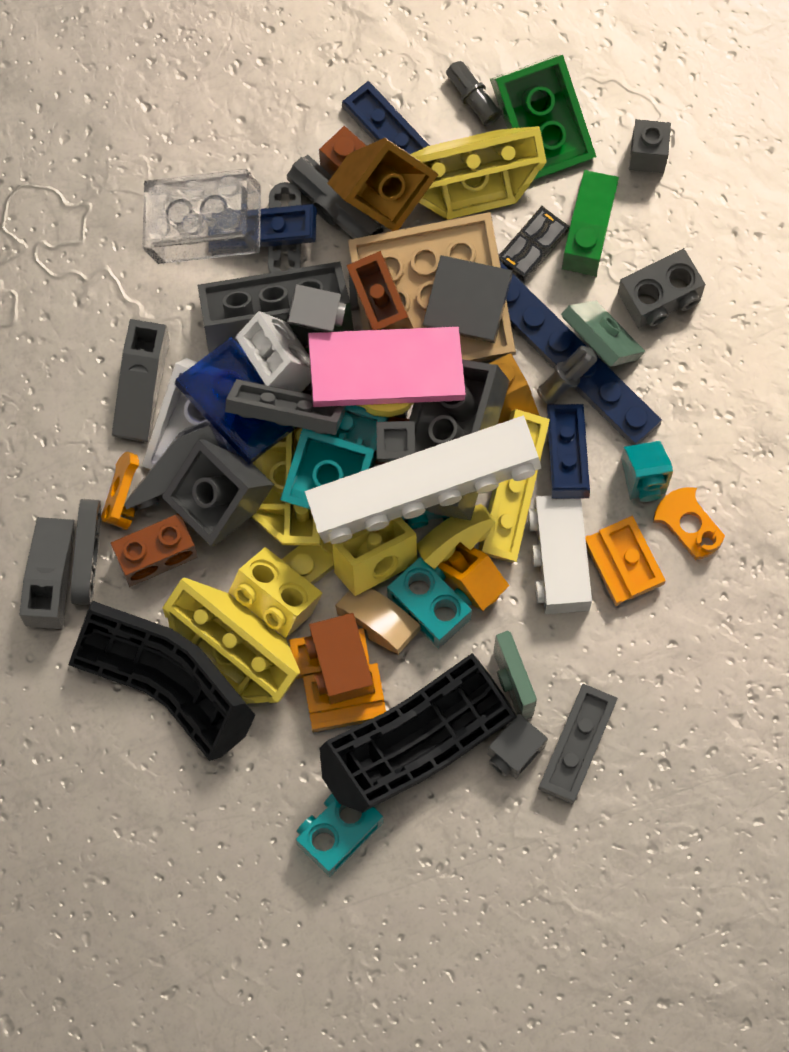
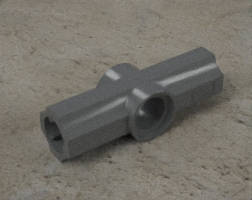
M309 155L300 157L292 165L291 170L287 174V180L294 184L317 209V213L327 223L331 225L337 224L353 239L381 234L386 228L384 225L346 202L327 184L332 175Z

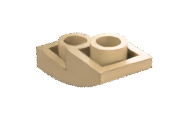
M373 588L357 596H354L349 590L335 605L337 615L354 613L356 624L367 630L369 640L398 655L421 630V626L416 620Z

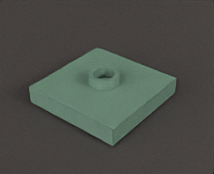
M597 300L569 305L561 314L562 318L608 366L612 367L637 361L646 352Z
M505 631L497 634L495 637L493 654L500 669L497 671L498 679L503 691H508L517 715L519 713L528 720L534 715L537 698L511 632Z

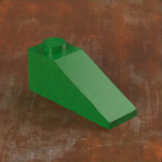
M584 170L562 262L563 270L597 277L619 177Z

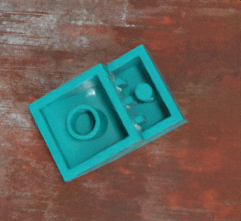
M351 405L345 407V415L336 435L319 434L302 428L280 500L310 509L305 491L373 468L377 458L376 422H388L389 417L374 416L366 412V409L363 407Z

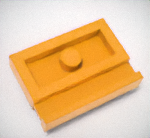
M633 515L607 526L593 535L585 536L586 548L615 606L665 584L666 580Z
M377 663L368 665L374 684V693L331 705L329 704L327 694L319 695L314 674L303 676L313 733L362 724L386 712Z

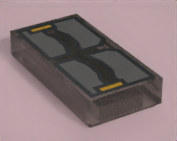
M541 206L499 254V260L509 270H512V273L518 279L525 283L567 235L570 226Z

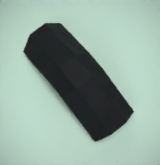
M95 601L91 602L73 649L69 666L143 691L168 709L209 761L223 757L247 736L255 718V713L197 645L171 628Z
M471 653L400 704L327 740L319 748L322 779L339 804L363 813L444 769L517 718V715L477 657Z

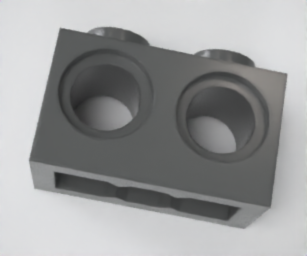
M685 248L620 279L618 294L639 329L647 324L652 327L662 323L669 317V313L679 308L685 311L697 305L701 301L700 298H702L706 284ZM681 279L687 284V287L676 288L670 281ZM647 294L652 296L656 302L645 304L638 297Z

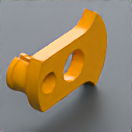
M124 452L115 464V474L101 520L123 530H128L132 520L120 516L134 517L135 509L133 507L126 509L124 503L134 473L139 466V458L136 454Z
M680 488L670 492L660 501L654 514L653 523H663L695 560L706 558L718 550L725 535L698 504L695 496L697 488ZM685 515H694L699 519L701 528L695 533L685 532L680 526V519ZM702 539H711L713 545L704 544L701 546Z

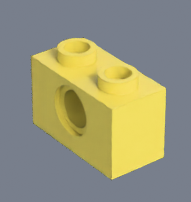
M402 517L389 521V525L377 531H367L365 529L353 533V537L345 542L332 544L334 573L354 596L406 570L417 560L416 533Z

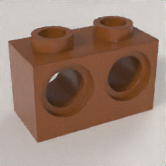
M175 514L111 542L129 587L198 558L192 538L183 518L179 514Z

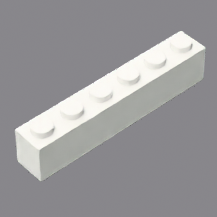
M523 415L305 491L319 536L324 543L338 544L351 539L353 533L365 529L367 531L383 529L389 525V521L402 516L405 519L418 517L426 511L425 508L437 504L441 506L455 504L462 499L463 495L474 491L479 494L490 492L496 489L500 482L512 478L514 481L525 480L533 476L535 470L542 467Z

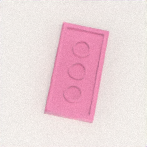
M459 327L308 333L313 407L465 400L466 393Z

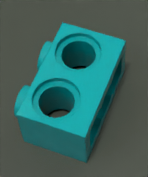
M419 557L387 586V597L416 620L421 626L420 631L440 649L471 620L472 609L470 606L472 603L460 589L456 588L453 591L444 582L446 576L438 566L433 569ZM415 581H424L430 588L426 593L419 595L413 593L409 586ZM441 607H449L456 615L449 621H441L435 616V612Z
M333 794L324 802L327 808L317 818L313 815L308 817L296 831L299 834L296 838L297 846L329 877L384 823L383 815L374 807L363 812L357 822H344L340 818V813L346 806L339 804ZM322 833L330 834L335 840L332 848L327 851L317 850L313 846V840L317 835Z

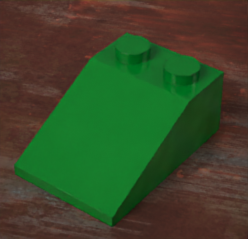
M554 55L490 78L495 97L508 129L540 127L547 163L541 171L539 170L534 180L597 157L563 55Z

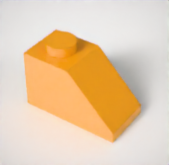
M461 542L456 546L453 555L438 565L446 576L444 581L453 590L456 588L460 589L469 598L472 605L482 611L496 602L500 594L509 587V584L487 554L474 547L470 550Z

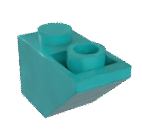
M661 441L624 447L621 461L629 499L640 498L641 502H650L661 498L662 494H666L673 474V467Z

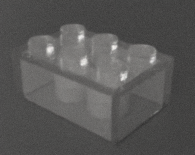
M248 169L144 181L142 248L157 264L260 253L261 185Z

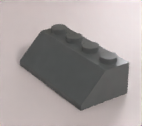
M341 262L197 285L210 362L219 360L229 361L237 357L247 356L235 337L258 311L287 322L296 284L341 294L339 302L346 304L342 325L340 327L334 326L333 332L354 331L351 304ZM289 324L303 347L308 346V333L322 332Z
M462 359L466 393L465 400L414 403L409 421L415 422V453L498 424L510 382L498 365ZM474 491L463 495L459 502L449 506L437 504L425 508V510L437 515L471 521L478 493Z

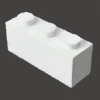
M552 495L537 496L534 509H528L530 532L536 531L538 545H532L533 567H540L541 581H535L537 603H544L545 614L590 611L592 595L581 499H552Z

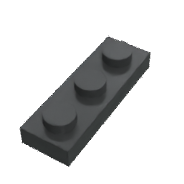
M236 379L226 398L225 412L238 414L244 418L271 421L281 426L304 428L319 434L336 435L345 415L346 406L313 407L312 395Z
M584 683L582 684L539 785V790L574 804L615 707L617 697Z

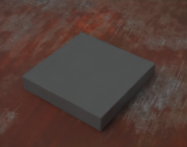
M441 255L423 322L424 328L459 327L460 336L495 343L513 275L512 270Z

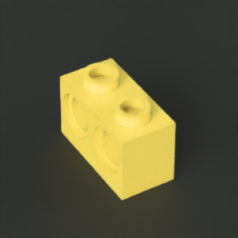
M266 547L238 570L228 592L240 604L246 606L285 639L313 614L323 594Z

